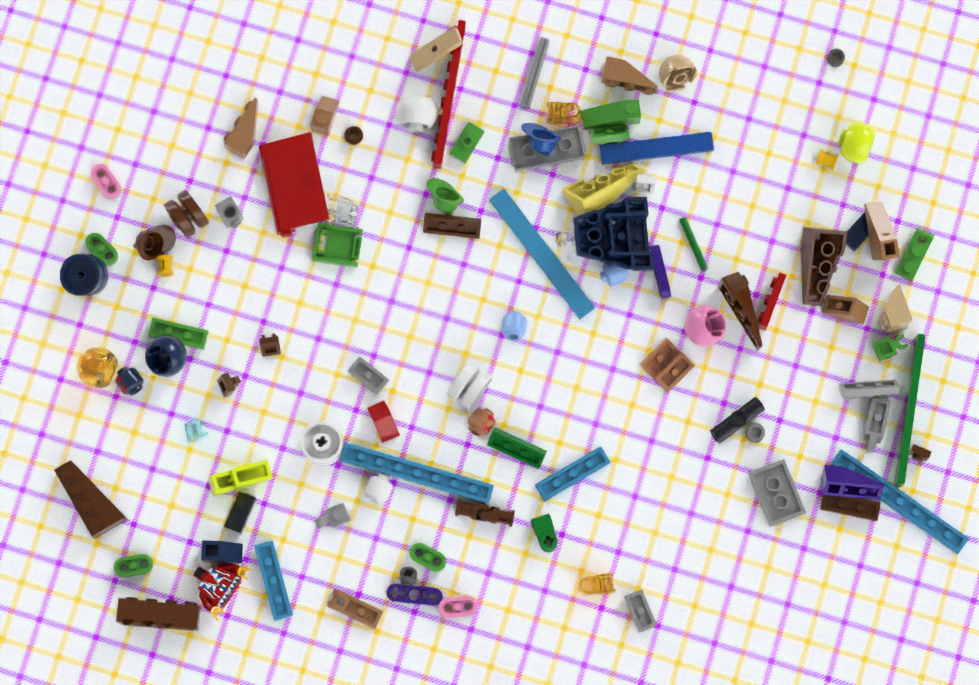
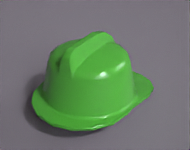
M431 178L426 182L427 188L433 194L434 207L441 210L444 214L452 215L458 205L464 202V198L448 182L439 178Z

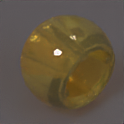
M92 347L82 354L78 360V376L85 385L91 388H105L110 385L116 374L118 360L115 354L107 348Z

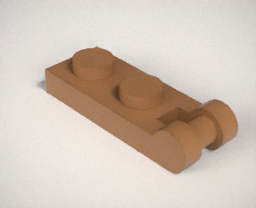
M334 588L332 592L333 597L326 605L328 608L376 629L384 611ZM340 598L345 600L343 606L337 605Z

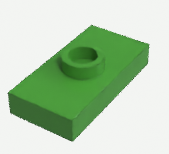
M468 122L449 155L466 164L485 131Z

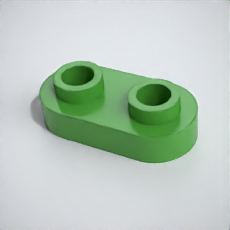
M91 233L86 237L85 244L88 250L93 255L101 258L106 266H112L118 261L117 250L101 234ZM94 241H99L98 246H93L92 244ZM112 254V258L106 259V255Z
M416 543L410 548V558L414 562L434 572L442 571L445 568L446 558L441 552L423 543ZM417 550H421L423 552V555L421 557L416 556L415 553ZM434 559L440 560V564L438 566H435L433 564Z
M146 554L122 557L114 563L115 573L122 578L147 574L153 568V560ZM143 561L147 562V566L145 568L140 567V564ZM123 565L128 566L126 571H121Z

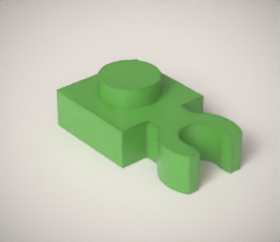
M904 334L898 335L894 341L889 336L872 343L879 362L897 355L896 349L904 350L908 347V343L905 345L899 343V339L904 338Z

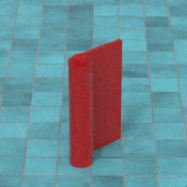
M308 132L259 146L277 235H281L282 238L292 236L295 228L329 220L330 217L312 133Z

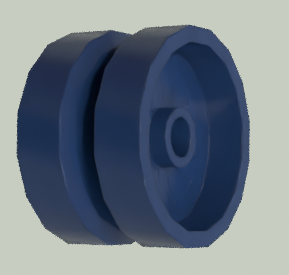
M75 254L63 262L60 269V281L68 293L75 296H93L100 293L106 287L108 269L101 258L95 255Z

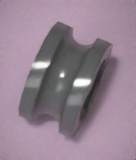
M838 48L832 49L827 56V62L832 67L841 66L845 59L844 52ZM836 54H838L840 56L839 59L841 60L833 61V56H836Z
M413 567L402 568L399 577L401 584L405 586L414 585L417 581L416 569Z

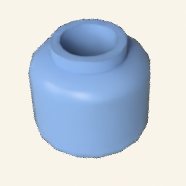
M605 263L602 266L600 276L603 283L607 282L609 286L613 287L625 282L627 276H629L628 269Z
M511 311L505 314L502 319V334L512 341L522 338L526 334V317L519 311Z

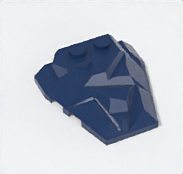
M628 197L619 203H611L596 211L595 209L574 217L576 256L632 271H654L653 251H649L646 222L649 215L647 197Z

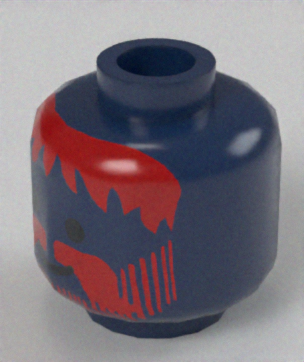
M125 366L117 372L118 376L115 379V383L123 394L133 396L143 389L144 379L136 368H127Z

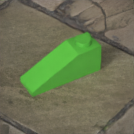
M639 99L618 101L582 110L584 129L622 124H639L641 120Z

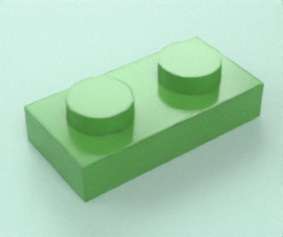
M627 124L590 129L593 145L630 140Z

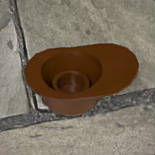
M160 225L140 232L136 237L133 247L137 249L143 260L150 261L158 255L166 254L173 248L176 234L170 226Z

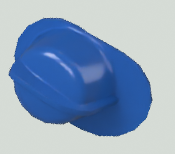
M524 123L521 126L522 130L530 136L531 148L545 156H550L556 143L562 139L561 136L536 123Z

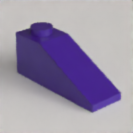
M824 465L820 478L822 494L828 496L880 500L884 488L883 483L842 466Z

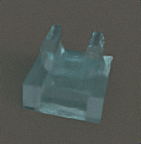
M199 418L191 419L184 424L188 442H195L208 435V432H202L201 427L206 425V422H200Z

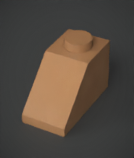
M322 95L310 123L312 132L326 136L330 135L340 100Z
M827 295L821 312L849 323L864 324L869 306L857 298Z

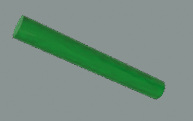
M683 217L679 219L701 271H705L708 269L706 261L687 218Z

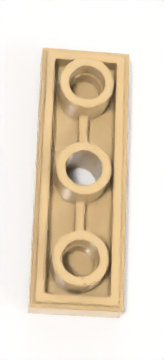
M454 26L410 54L414 70L420 72L462 45L463 41L458 29Z

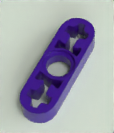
M659 244L649 246V251H653L654 273L661 299L671 298V290Z
M391 584L386 591L388 599L398 603L438 606L443 600L442 592L438 588ZM398 588L399 592H404L403 588H407L406 600H403V595H397V598H393L390 591ZM414 589L420 592V598L415 601L409 598L410 591ZM423 590H427L426 595H432L433 592H436L440 598L436 599L435 602H432L431 598H426V602H422Z

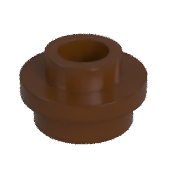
M357 126L347 128L344 133L346 142L351 145L359 144L363 139L362 130ZM353 133L358 135L355 139H352L350 136Z

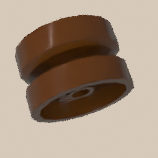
M184 189L177 194L181 207L172 199L163 204L174 225L188 239L196 233L191 223L192 221L201 229L207 226L209 221L196 201Z

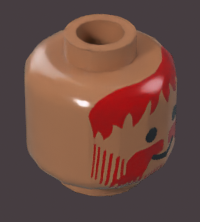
M477 408L467 420L468 430L477 437L487 436L496 424L493 417L494 413L488 408Z

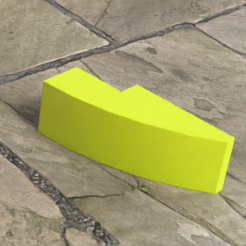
M268 460L211 475L208 481L212 495L215 497L273 479Z

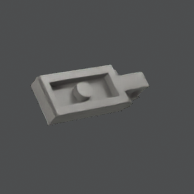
M875 397L871 398L863 434V440H867L865 451L873 452L875 451L876 443H881L885 433L891 401Z

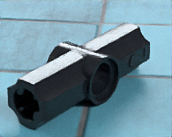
M755 396L709 432L714 440L721 444L766 409ZM739 416L742 419V424H735L733 417Z

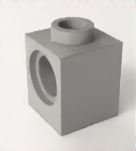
M231 196L215 205L227 229L239 226L242 220H244L241 211ZM233 210L235 215L229 218L225 216L226 212Z

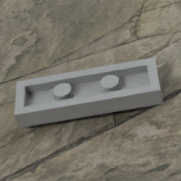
M896 379L839 383V391L842 398L855 399L862 396L872 398L876 395L893 396L894 394H900V386Z

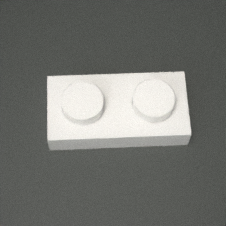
M650 173L638 174L634 191L653 194L657 177H653Z

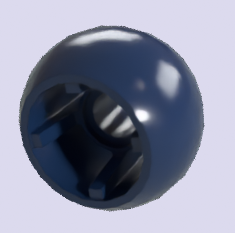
M170 335L154 338L148 344L145 351V362L148 368L154 374L162 377L176 375L184 368L187 361L185 346L178 338Z

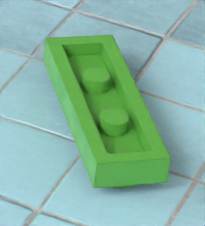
M152 317L148 337L156 338L162 335H170L178 338L184 346L204 350L209 331Z

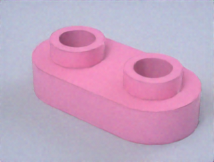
M95 165L91 170L92 179L106 198H117L121 193L120 184L106 165ZM100 172L105 173L102 178L98 177ZM114 187L115 191L110 193L108 192L109 188Z
M471 596L445 598L439 603L438 609L441 616L445 618L467 617L475 614L477 602ZM466 603L471 604L470 610L464 608ZM446 605H450L452 607V610L450 612L445 611L444 608Z

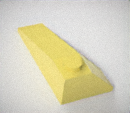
M633 162L612 169L610 174L594 175L595 179L584 182V179L576 181L563 188L562 192L575 213L579 216L595 209L596 211L605 208L606 205L613 203L636 181L637 175H641L645 171L644 168Z

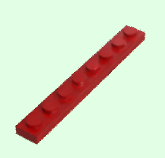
M458 20V26H454L458 29L461 39L464 41L466 21ZM463 44L449 52V54H452V61L447 63L446 72H449V78L445 79L443 90H446V96L441 98L440 108H443V113L438 115L437 126H440L439 133H435L434 144H437L436 151H432L431 162H434V168L442 169Z

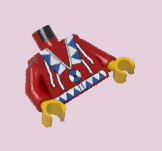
M220 563L217 566L213 565L209 571L200 566L196 569L193 576L202 581L198 587L200 590L199 598L203 607L215 620L219 621L217 618L219 613L225 614L223 609L243 579L248 580L245 573L246 571H252L250 568L233 563Z

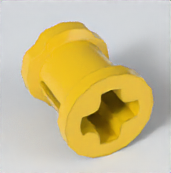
M820 149L815 164H822L834 170L839 154L836 153L834 155Z
M156 256L159 270L157 276H173L174 272L172 271L171 264L173 256Z

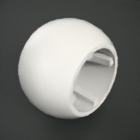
M404 96L396 107L397 121L401 126L406 127V130L409 132L421 133L423 129H429L437 117V108L434 101L426 97Z

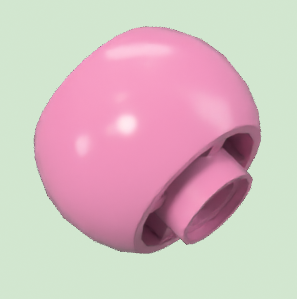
M700 305L688 313L684 328L691 342L706 347L718 343L723 338L726 331V321L723 314L717 308L710 305Z

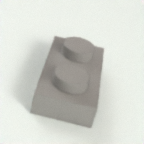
M360 356L347 370L348 373L377 396L389 382L386 376Z
M643 589L624 596L638 633L657 626Z

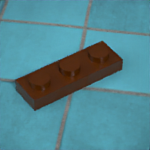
M425 213L423 233L480 239L482 219Z
M822 494L819 510L877 522L881 502Z

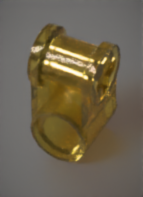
M547 103L548 118L546 123L576 124L583 118V112L577 103ZM577 110L578 112L575 116H569L570 111Z
M614 573L584 577L578 583V592L583 596L616 593L612 580ZM585 581L590 582L592 590L585 591L582 588V583Z

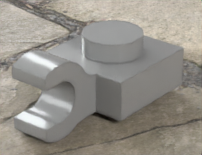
M342 502L326 509L327 515L316 519L315 523L318 529L330 523L332 528H335L351 520Z

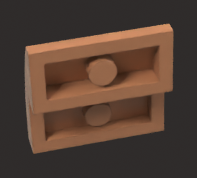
M665 338L639 364L666 392H669L695 366L668 338Z

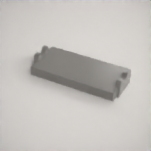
M579 125L550 130L562 138L561 141L556 143L550 156H545L532 149L528 134L510 137L508 139V152L515 172L586 159L583 132L580 130Z

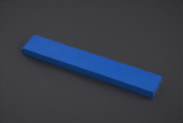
M711 131L600 145L599 149L601 163L606 165L714 151Z

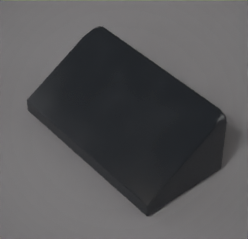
M239 491L224 527L242 534L257 498Z

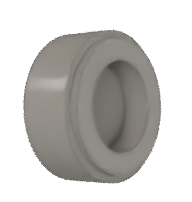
M758 423L750 424L745 432L747 440L751 443L761 442L765 436L764 427Z

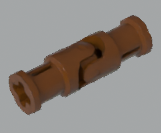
M458 499L455 516L463 515L473 520L488 521L492 524L502 523L512 527L515 510L506 511L496 506L490 507L489 505L477 502L472 504Z

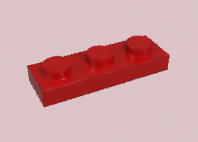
M779 272L777 277L773 276L770 287L773 288L771 295H766L763 305H766L765 311H760L757 322L760 323L758 328L766 331L786 274Z

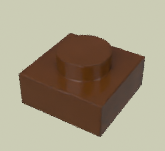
M915 444L909 450V455H912V459L918 462L927 461L932 451Z

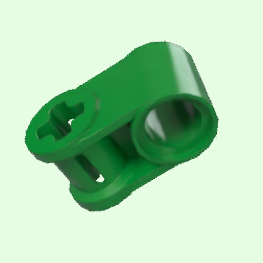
M550 514L530 519L540 548L547 553L553 552L557 547L558 540ZM546 539L553 541L552 546L549 547L548 544H544Z

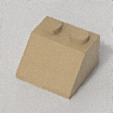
M900 284L896 285L879 315L878 325L881 330H884L885 335L907 328L913 321Z

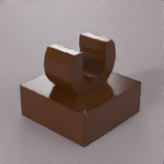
M272 333V337L265 338V335H262L261 339H259L262 357L281 354L278 336L275 333Z
M228 372L222 374L217 379L224 398L231 396L236 390L235 387L241 383L239 376L230 378Z

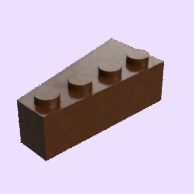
M71 460L54 469L91 537L96 539L128 520Z
M135 597L118 598L116 622L120 625L199 631L201 607L196 606V602H185L184 605L177 604V601L165 600L164 603L157 602V599H146L144 601L138 600Z

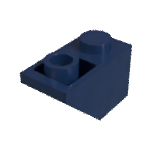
M202 540V562L242 564L243 544Z

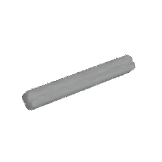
M541 37L521 100V107L530 108L549 46L550 40L548 38Z

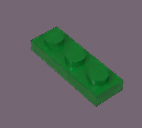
M496 427L492 430L487 446L537 469L540 468L547 453V450Z

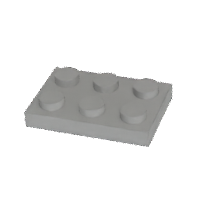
M785 459L748 473L769 527L806 514Z

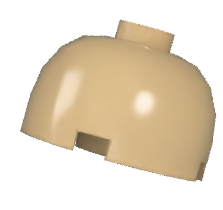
M673 55L667 57L661 64L659 78L667 91H678L684 89V84L688 81L691 84L695 80L698 71L689 58L683 55Z

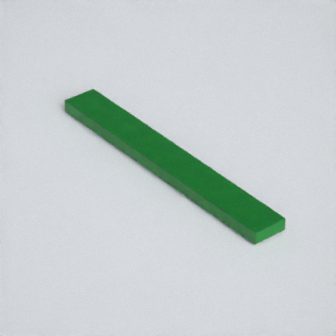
M920 333L917 334L914 342L894 486L896 487L903 486L906 478L926 337L925 334Z

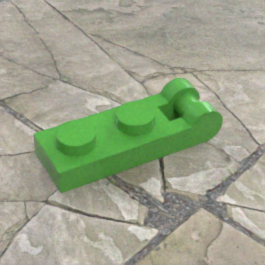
M917 227L895 274L911 282L913 281L935 237L934 233H927L923 231V228ZM919 237L926 240L924 244L917 241Z

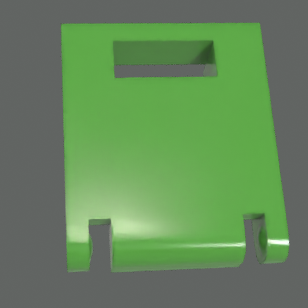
M318 223L312 261L357 268L358 262L351 260H359L362 237L355 236V234L362 235L363 229ZM321 235L328 236L326 252L318 250Z

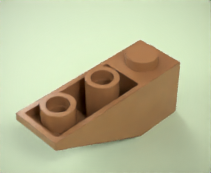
M606 57L601 83H605V86L612 88L619 86L623 87L626 91L638 90L642 91L645 95L657 94L658 86L626 60Z
M256 97L253 101H249L246 104L242 117L238 116L234 122L235 127L231 132L228 131L223 139L225 141V148L243 160L255 144L259 106Z
M883 202L864 204L872 260H887L900 257L897 237Z

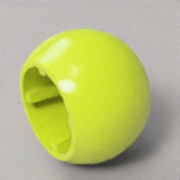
M853 122L849 124L847 130L842 129L838 145L842 146L841 155L853 163L866 162L876 134L874 128L863 122Z

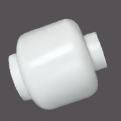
M379 474L378 477H370L364 490L367 495L366 498L377 504L386 502L393 488L392 484L388 482L390 478Z

